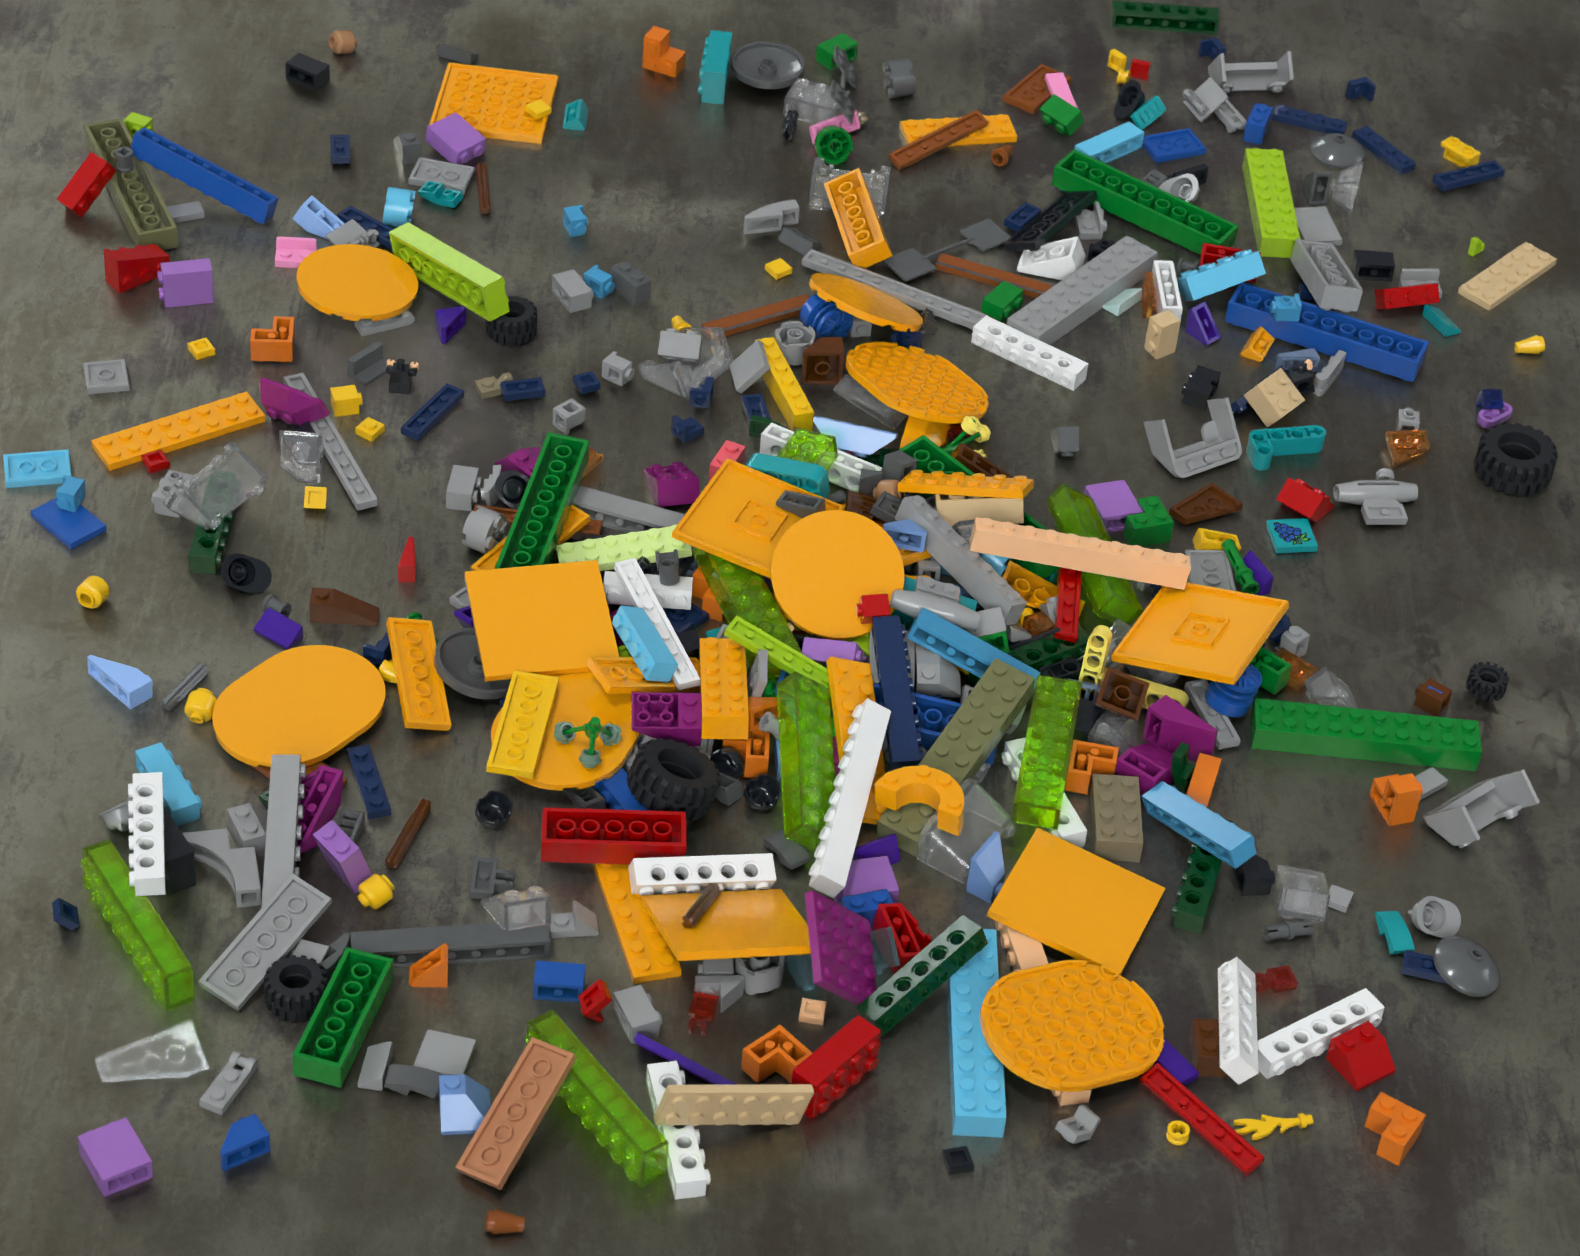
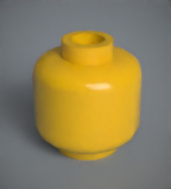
M94 575L87 577L76 590L79 603L91 609L98 608L110 594L107 582L101 577Z
M198 688L189 693L184 712L193 723L202 724L203 722H208L212 719L213 708L217 699L212 691Z
M375 873L358 886L360 895L357 898L365 908L370 906L372 909L377 910L393 898L392 891L395 888L387 876Z

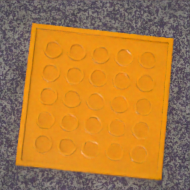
M448 63L429 125L453 113H457L485 138L542 144L549 115L536 120L525 111V105L541 99L552 107L559 76Z

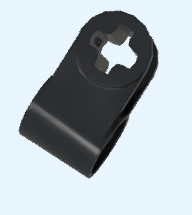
M1067 658L1057 663L1045 665L1038 670L1041 672L1038 680L1044 683L1049 694H1056L1059 691L1065 690L1068 678L1079 680L1081 664L1076 659Z

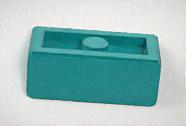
M583 99L566 105L563 121L564 129L586 130L589 109Z
M1425 304L1422 315L1444 337L1461 333V330L1439 308Z

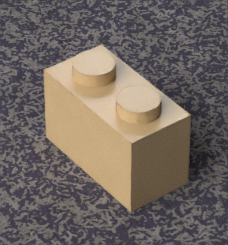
M1169 310L1149 317L1144 349L1155 359L1174 353L1181 320Z

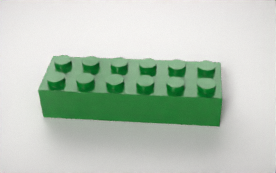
M346 947L292 1055L294 1076L342 1087L394 979L393 959Z

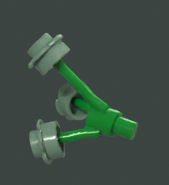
M593 717L588 723L578 727H574L571 723L565 721L562 723L558 722L554 727V737L562 744H568L573 740L576 732L585 731L586 736L590 738L589 749L582 750L579 761L586 768H595L597 764L602 762L600 752L594 749L595 739L599 735L606 746H612L621 740V728L612 723L602 727L598 717Z

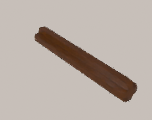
M478 163L476 165L480 213L489 214L491 207L487 165L485 163Z
M422 798L417 803L385 859V866L387 868L396 869L431 809V802Z
M710 883L682 917L684 920L682 925L684 927L693 928L720 894L718 892L720 887L717 884L714 886Z

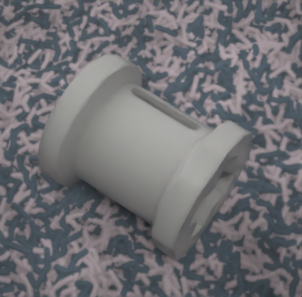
M766 712L759 721V730L763 732L768 731L773 734L774 738L781 740L788 733L789 722L779 720L774 717L773 713Z

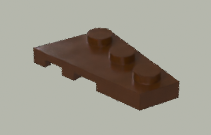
M1210 483L1172 506L1169 515L1182 524L1187 525L1242 510L1243 503L1214 483Z
M849 490L846 497L845 511L857 513L875 521L877 517L870 514V511L878 498Z

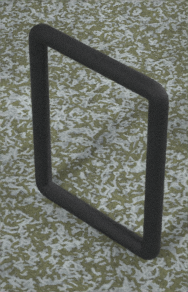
M1058 627L1033 636L1030 639L1009 646V650L1060 632L1061 629Z

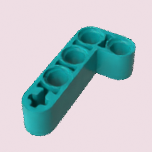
M1318 425L1252 430L1249 433L1246 453L1254 468L1267 470L1270 468L1272 456L1318 453L1322 451L1326 430Z
M761 453L752 454L745 465L823 498H827L830 494L828 473L820 465Z

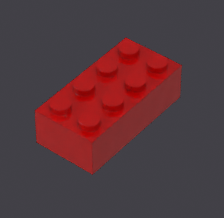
M857 1015L793 1069L791 1084H812L814 1094L804 1112L805 1115L813 1119L819 1113H824L835 1099H840L851 1085H856L866 1072L875 1069L879 1061L878 1051L881 1046L880 1029Z

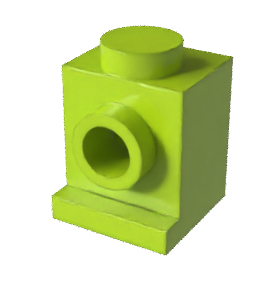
M131 112L123 120L132 138L134 133L143 127L154 132L153 121L150 117Z

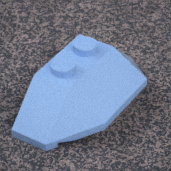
M815 416L813 422L829 446L845 453L846 450L854 451V455L859 457H867V454H873L896 439L898 433L821 416Z

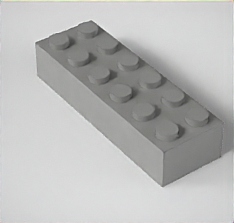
M1296 239L1290 261L1318 306L1323 310L1338 309L1345 313L1350 311L1357 312L1363 289L1332 243Z

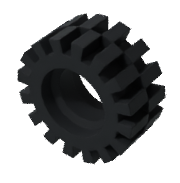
M1479 662V665L1474 664L1470 668L1466 682V688L1469 690V693L1471 695L1475 694L1474 697L1476 699L1482 697V701H1485L1486 698L1488 702H1492L1493 698L1495 701L1503 698L1509 682L1507 671L1503 672V667L1497 668L1498 664L1494 663L1492 666L1490 662H1486V665L1483 662Z

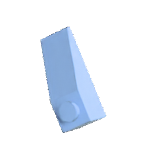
M313 196L301 205L292 218L307 232L327 239L325 237L327 234L345 224Z
M93 655L87 657L88 674L130 710L153 697L152 679L138 668Z

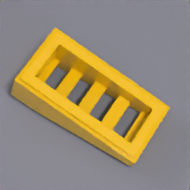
M1198 528L1193 538L1195 550H1224L1221 547L1222 543L1227 539H1232L1235 541L1239 552L1241 551L1238 537L1234 534Z

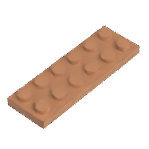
M532 1037L457 1163L456 1170L459 1173L501 1190L576 1062L577 1057L575 1054Z

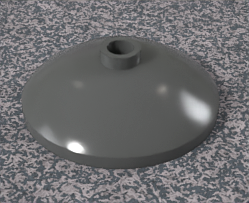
M1325 133L1317 136L1311 141L1309 147L1311 156L1317 162L1336 169L1354 168L1360 165L1365 157L1363 146L1356 139L1341 133Z
M1450 936L1442 939L1435 947L1433 952L1435 967L1440 976L1451 987L1463 994L1474 997L1488 996L1496 990L1500 983L1499 967L1491 953L1481 944L1466 937Z

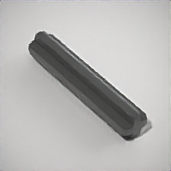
M197 664L161 701V707L171 711L208 674L207 665Z

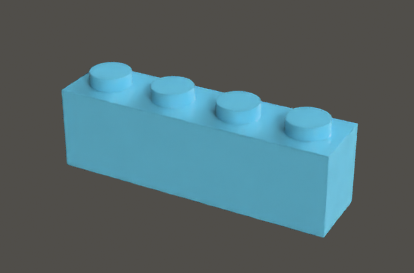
M1127 122L1075 145L1074 149L1106 164L1142 148L1144 131L1131 122Z
M620 605L613 618L612 625L643 676L649 681L670 682L678 663L644 608Z
M162 742L136 750V768L139 773L162 772L164 807L176 825L181 826L200 819L201 799L199 795L193 793L190 781L184 779L180 765L174 763L171 751L166 750Z

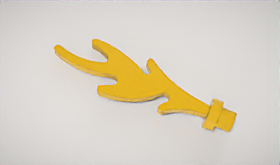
M1304 1113L1297 1114V1118H1277L1262 1114L1261 1120L1236 1119L1233 1125L1245 1126L1235 1130L1240 1136L1256 1132L1252 1135V1140L1254 1141L1270 1135L1277 1126L1281 1127L1280 1133H1284V1131L1296 1125L1300 1129L1306 1128L1307 1125L1313 1124V1117L1311 1114L1305 1115Z

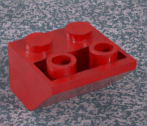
M1288 478L1276 498L1281 504L1316 523L1335 506L1329 501L1331 497L1315 487L1313 489L1299 478H1296L1295 481Z

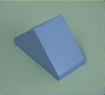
M910 519L884 523L883 529L892 538L897 548L924 553L927 536L926 530Z

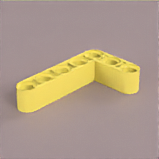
M1105 625L1095 627L1088 638L1079 681L1099 684L1107 669L1105 665L1112 640V632ZM1096 636L1102 637L1104 641H1099ZM1091 656H1096L1099 661L1093 660ZM1087 675L1092 676L1095 681L1088 679ZM1138 678L1150 683L1142 708L1148 709L1150 705L1165 695L1186 708L1189 697L1184 691ZM1151 694L1157 695L1159 699H1154Z

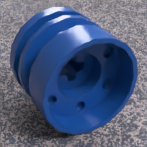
M817 293L804 303L800 311V322H803V326L807 328L811 326L815 331L817 339L821 337H842L844 339L853 325V316L836 308L835 302L832 300L831 302H826Z
M1249 664L1235 685L1210 681L1205 692V699L1215 711L1229 717L1245 716L1250 710L1254 696L1262 684V676L1252 664Z

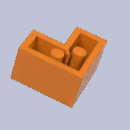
M653 26L644 36L642 67L676 78L685 68L686 51L669 46L670 30Z
M274 316L272 329H251V361L293 362L295 341L294 317Z
M700 563L692 575V596L703 599L702 610L709 614V618L722 622L730 611L731 589L738 590L741 576Z
M759 728L753 731L748 730V740L723 739L722 747L729 746L735 748L742 755L745 761L744 777L757 778L760 774L768 773L770 733L768 731L763 732Z
M1073 740L1065 791L1087 794L1092 774L1114 775L1119 748Z
M1413 773L1401 776L1394 774L1374 778L1369 795L1388 826L1414 822L1423 788Z
M779 1025L743 1048L741 1069L757 1083H760L777 1071L791 1084L793 1069L809 1057L812 1052Z
M1380 1092L1370 1106L1364 1126L1381 1135L1376 1155L1399 1166L1421 1134L1426 1114Z

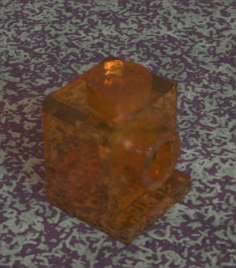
M1044 611L1024 616L1023 628L1033 637L1055 629V624Z

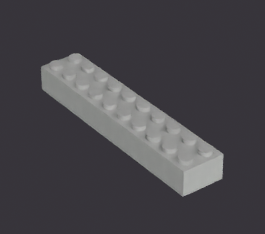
M1125 236L1007 319V325L1051 345L1101 310L1102 306L1125 289H1130L1152 273L1153 261L1157 260L1158 252L1129 236Z

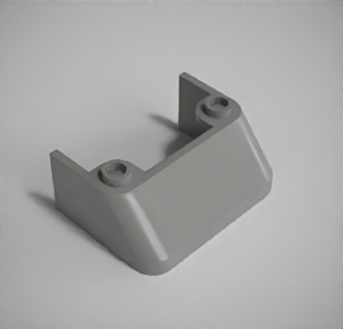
M1287 51L1277 62L1225 63L1224 53H1220L1208 66V75L1225 94L1231 91L1272 90L1273 93L1282 92L1294 80L1291 51Z
M1228 397L1207 400L1212 420L1204 423L1202 426L1201 434L1203 441L1173 451L1165 419L1144 422L1153 456L1174 477L1186 478L1237 460L1241 456L1242 446Z
M1523 769L1483 780L1423 815V818L1431 829L1452 846L1458 845L1459 848H1463L1473 841L1481 839L1477 831L1498 818L1505 817L1506 820L1511 819L1519 814L1518 810L1536 805L1540 801Z

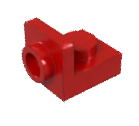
M601 979L597 980L578 996L583 1015L599 1023L603 1020L600 1010L613 1001L606 982Z

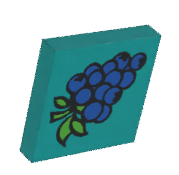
M1307 518L1266 521V528L1276 554L1317 552L1318 545Z

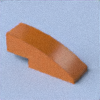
M1200 753L1187 795L1197 803L1204 804L1208 808L1222 759Z

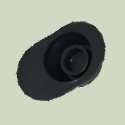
M1130 80L1120 89L1114 109L1116 118L1123 119L1129 116L1145 102V95L1141 90L1139 82Z
M516 470L503 472L495 482L497 497L510 508L518 510L529 478Z
M234 553L227 556L221 565L222 578L232 588L257 594L265 591L271 583L272 574L270 568L260 559Z

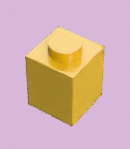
M355 385L330 388V404L334 417L359 414V405H362L363 402L361 392L357 393Z

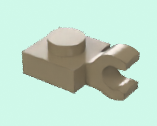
M504 373L497 380L495 376L475 380V388L481 399L501 395L500 382L513 380V377L510 373Z

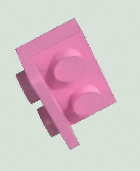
M277 237L275 267L298 268L306 256L317 250V239Z

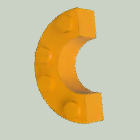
M927 765L907 766L887 772L875 783V803L894 811L909 803L927 804L938 812L937 828L956 836L960 835L964 825V794L960 785L949 774Z

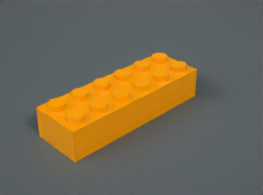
M857 168L824 183L852 264L866 269L892 257L893 255L871 193L860 169Z
M700 638L701 739L748 740L749 710L745 647L730 638Z

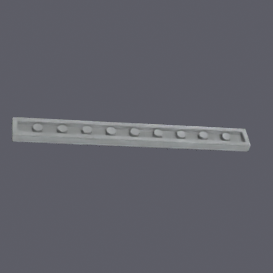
M813 249L802 258V265L812 270L861 282L918 310L928 312L971 330L982 318L987 316L984 313Z
M304 373L283 377L284 385L307 393L311 397L318 398ZM327 416L311 422L310 426L315 439L357 511L378 506L376 495L330 417Z

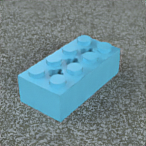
M1251 249L1242 250L1234 253L1235 257L1226 256L1216 260L1217 264L1214 262L1199 266V271L1195 269L1181 273V277L1177 278V283L1183 301H1194L1266 274L1259 251L1252 252Z

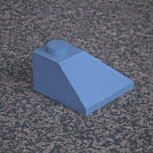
M997 831L990 836L971 858L966 888L967 892L990 904L1004 885L1005 877L1000 833Z
M465 1074L439 1075L441 1135L475 1134L491 1107L490 1089Z

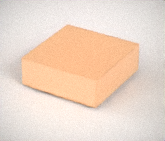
M802 998L798 1022L823 1026L827 1001Z

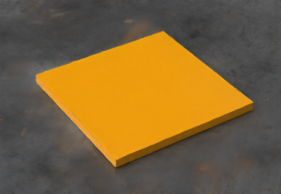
M727 458L672 531V538L770 578L771 562L777 544L792 525L803 519L776 506V501L785 490L818 498L823 497ZM823 498L825 499L826 511H844L845 506Z
M597 560L465 572L464 578L485 682L511 679L513 671L547 676L591 672L586 665L589 657H619Z
M1186 582L1184 590L1162 586L1111 654L1113 662L1235 685L1289 608V601Z
M1037 827L986 916L1077 960H1085L1088 964L1100 967L1101 965L1111 967L1119 971V975H1121L1166 888Z
M782 889L719 892L720 894L693 928L684 927L682 925L684 921L682 917L701 893L642 895L641 903L678 961L811 954L808 924Z

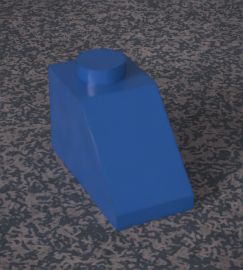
M256 1114L241 1118L231 1124L220 1150L221 1169L223 1172L270 1152V1134Z

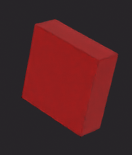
M1133 58L1130 77L1147 81L1151 62Z
M162 450L141 455V461L149 473L170 468V461Z

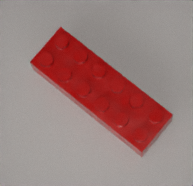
M543 807L541 862L630 865L633 858L686 856V812Z

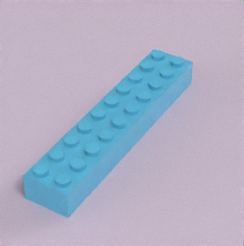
M983 929L988 944L946 981L952 1135L1003 1138L1006 1123L1004 1065L989 1048L980 1025L982 1002L990 988L999 980L996 929Z

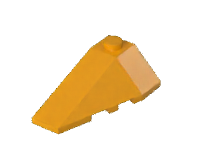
M908 416L899 450L922 435L939 447L944 446L948 441L952 427L948 423L932 422Z
M1010 560L1006 564V569L1000 575L1027 602V606L1041 609L1040 605L1047 603V598L1057 596L1056 585ZM1081 599L1079 607V617L1085 604V601Z

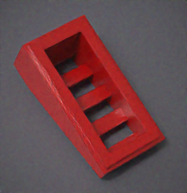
M408 537L398 564L399 583L416 581L415 544L413 537Z

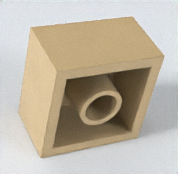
M1282 368L1243 395L1267 428L1305 401Z

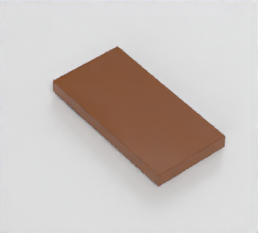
M1041 64L1004 94L1002 101L1035 114L1052 97L1044 79L1045 75L1061 72ZM1064 74L1067 84H1071L1072 77Z

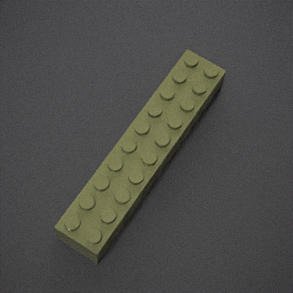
M119 118L84 125L85 145L89 153L96 154L116 169L118 159L115 156V150L119 147L131 148L133 140L123 119ZM133 155L131 162L134 165V169L129 173L116 171L112 179L106 184L107 190L135 246L156 244L162 250L178 247L177 226L144 161L137 159Z
M995 658L918 766L927 765L949 774L957 781L964 792L1033 695L1035 678ZM909 803L900 807L897 811L887 808L878 820L877 837L883 838L895 834L898 848L918 857L938 829V812L933 807L923 803Z

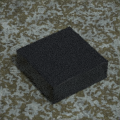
M967 1146L942 1150V1158L948 1175L972 1172L974 1170V1164Z

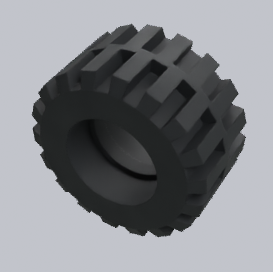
M510 295L508 296L509 312L491 322L486 320V332L489 338H493L494 342L508 346H519L522 343H528L529 340H533L534 336H536L538 311L532 301L520 298V296Z
M290 955V958L282 957L279 962L274 961L272 967H268L264 975V994L267 1009L272 1010V1014L275 1017L280 1016L282 1020L290 1019V1022H296L299 1019L305 1021L307 1017L311 1018L327 987V973L323 969V965L316 963V960L313 958L307 959V956L301 955V957Z

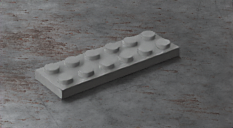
M292 873L198 981L199 986L239 1012L264 983V975L267 968L272 967L274 961L279 962L280 958L288 955L332 903L331 898Z

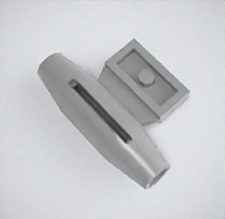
M1357 480L1336 484L1333 496L1335 501L1362 505L1361 512L1366 525H1404L1407 523L1408 517L1403 504L1400 503L1417 500L1418 487L1413 483L1396 480Z
M917 576L914 591L894 589L890 600V607L913 618L917 617L923 607L963 630L976 631L981 617L980 613L958 603L960 587L951 583L939 582L930 577Z

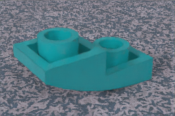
M426 181L418 190V195L424 199L446 207L455 208L463 199L462 191L445 190L444 183Z
M1398 911L1374 913L1380 936L1385 935L1390 954H1404L1405 950L1412 952L1415 950L1408 927Z

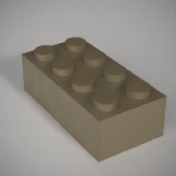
M1092 774L1089 801L1093 854L1107 861L1140 863L1144 842L1139 777Z

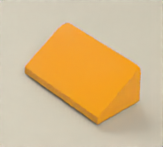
M1260 326L1250 335L1240 355L1262 362L1275 338Z

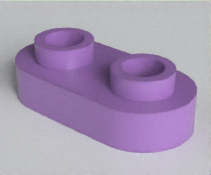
M1496 402L1479 411L1477 422L1483 428H1493V426L1509 420L1513 409L1505 402Z

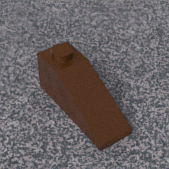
M963 443L950 454L974 474L983 473L988 477L1002 474L1006 475V478H1012L1010 474Z
M312 587L310 622L364 626L378 625V607L336 589Z

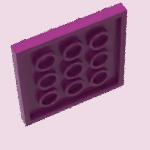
M814 890L805 893L814 984L859 1006L877 990L875 980L876 969L873 962L874 949L871 943V925L869 920Z

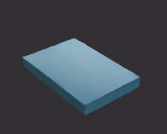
M69 449L3 455L6 488L63 484L62 477L64 475L71 476Z

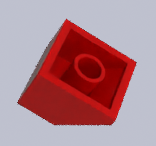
M1369 1021L1332 1038L1330 1041L1326 1060L1357 1092L1394 1074L1396 1071L1385 1037Z

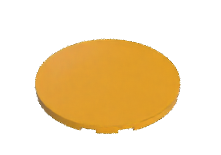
M341 244L324 247L306 256L297 269L296 282L301 296L319 311L330 316L332 313L343 316L345 320L360 321V319H371L372 321H379L397 316L412 306V302L418 294V279L413 269L398 256L371 246Z
M815 273L810 278L809 286L812 291H818L817 295L826 302H831L832 300L835 302L836 308L857 318L882 327L892 325L891 328L893 330L906 332L907 329H910L911 332H916L920 330L923 324V318L910 306L871 286L827 273Z
M828 510L804 517L785 532L773 554L770 578L774 596L779 607L796 626L809 634H815L829 640H845L855 637L859 638L872 631V624H861L860 617L856 616V604L859 603L862 595L888 594L890 606L894 589L903 590L904 566L896 544L888 533L874 521L849 511ZM890 607V613H891V615H892V613H893L894 610H895V609L892 608V607Z

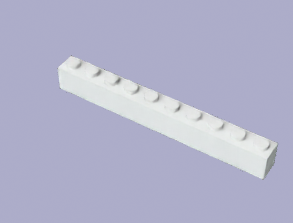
M868 698L861 705L858 704L852 713L854 720L847 732L850 734L849 739L843 747L845 754L839 762L838 768L840 772L833 783L836 787L829 798L830 808L824 816L826 824L820 832L819 839H821V842L814 853L816 860L809 871L811 876L809 886L831 898H834L846 885L891 710Z

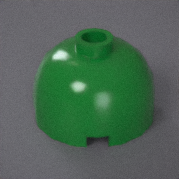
M835 125L827 126L816 135L814 148L821 160L830 165H835L847 159V156L853 150V141L850 134L843 128Z

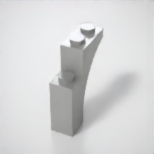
M227 828L182 833L194 850L195 860L213 867L229 882L235 894L237 908L261 905V887L255 847L230 849Z

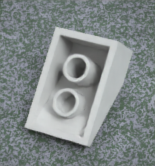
M1078 236L1042 244L1041 248L1036 251L1023 250L1017 270L1022 273L1063 280L1083 266L1086 255Z

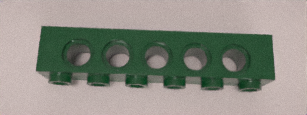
M1112 0L1110 12L1111 27L1217 35L1220 21L1218 8Z
M211 470L188 554L189 572L216 574L217 567L222 565L223 554L221 551L226 549L225 537H229L230 534L229 522H233V508H237L238 497L236 495H240L241 482L238 481L237 472Z
M1078 624V638L1075 643L1054 638V634L1010 650L1006 654L1038 671L1045 665L1057 663L1067 658L1078 659L1083 656L1090 635ZM969 672L967 683L971 687H975L981 678Z
M1193 843L1191 852H1194V855L1189 854L1186 867L1189 868V871L1184 870L1181 883L1184 884V887L1179 886L1176 900H1179V903L1174 902L1171 916L1175 917L1173 927L1201 934L1223 861Z
M962 915L857 1006L856 1009L859 1016L880 1029L881 1037L884 1036L988 944L982 927Z

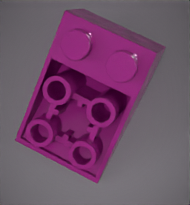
M672 462L670 466L663 467L661 464H653L649 468L643 469L653 501L658 507L691 504L700 495L699 477L682 462Z
M632 692V731L655 739H673L675 742H684L687 746H701V693Z
M1165 695L1148 707L1142 740L1146 743L1153 741L1173 754L1181 742L1190 745L1188 759L1197 761L1200 753L1213 756L1218 730L1180 705L1177 701Z
M1153 741L1130 747L1117 759L1114 775L1139 777V789L1142 796L1161 781L1169 785L1174 780L1171 763L1173 753Z

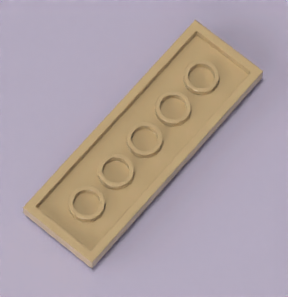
M1524 242L1460 286L1458 294L1490 311L1555 266L1557 259L1549 253L1536 248L1534 245Z
M812 1084L668 1085L654 1114L655 1125L667 1126L799 1124L814 1094Z

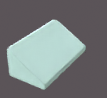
M1125 289L1105 303L1102 308L1119 316L1141 300L1143 289Z

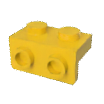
M1451 136L1440 144L1441 147L1445 148L1443 157L1461 168L1477 165L1481 153L1456 137Z

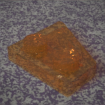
M1426 430L1386 431L1384 436L1392 466H1397L1427 452L1430 447Z

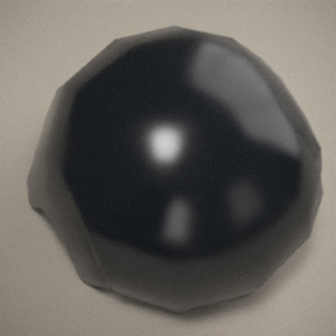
M725 746L711 753L710 761L716 764V769L719 772L735 779L743 775L745 770L744 759L737 749Z
M760 774L756 779L748 781L743 796L746 803L754 810L766 811L776 805L781 787L773 776Z
M492 790L483 798H479L475 808V816L487 828H498L509 820L513 804L510 797L505 793Z

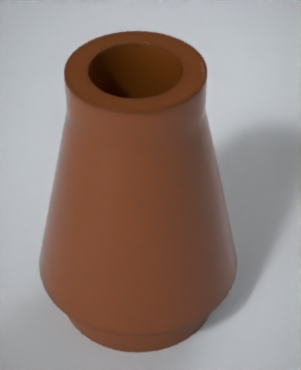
M1004 145L994 149L991 153L992 163L996 166L1006 165L1013 153V148L1010 145Z
M494 1208V1211L488 1210L485 1220V1231L491 1232V1235L513 1232L523 1233L525 1217Z

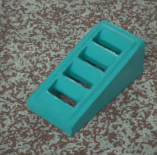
M1156 95L1147 99L1130 117L1135 125L1143 130L1166 111V107L1160 97Z

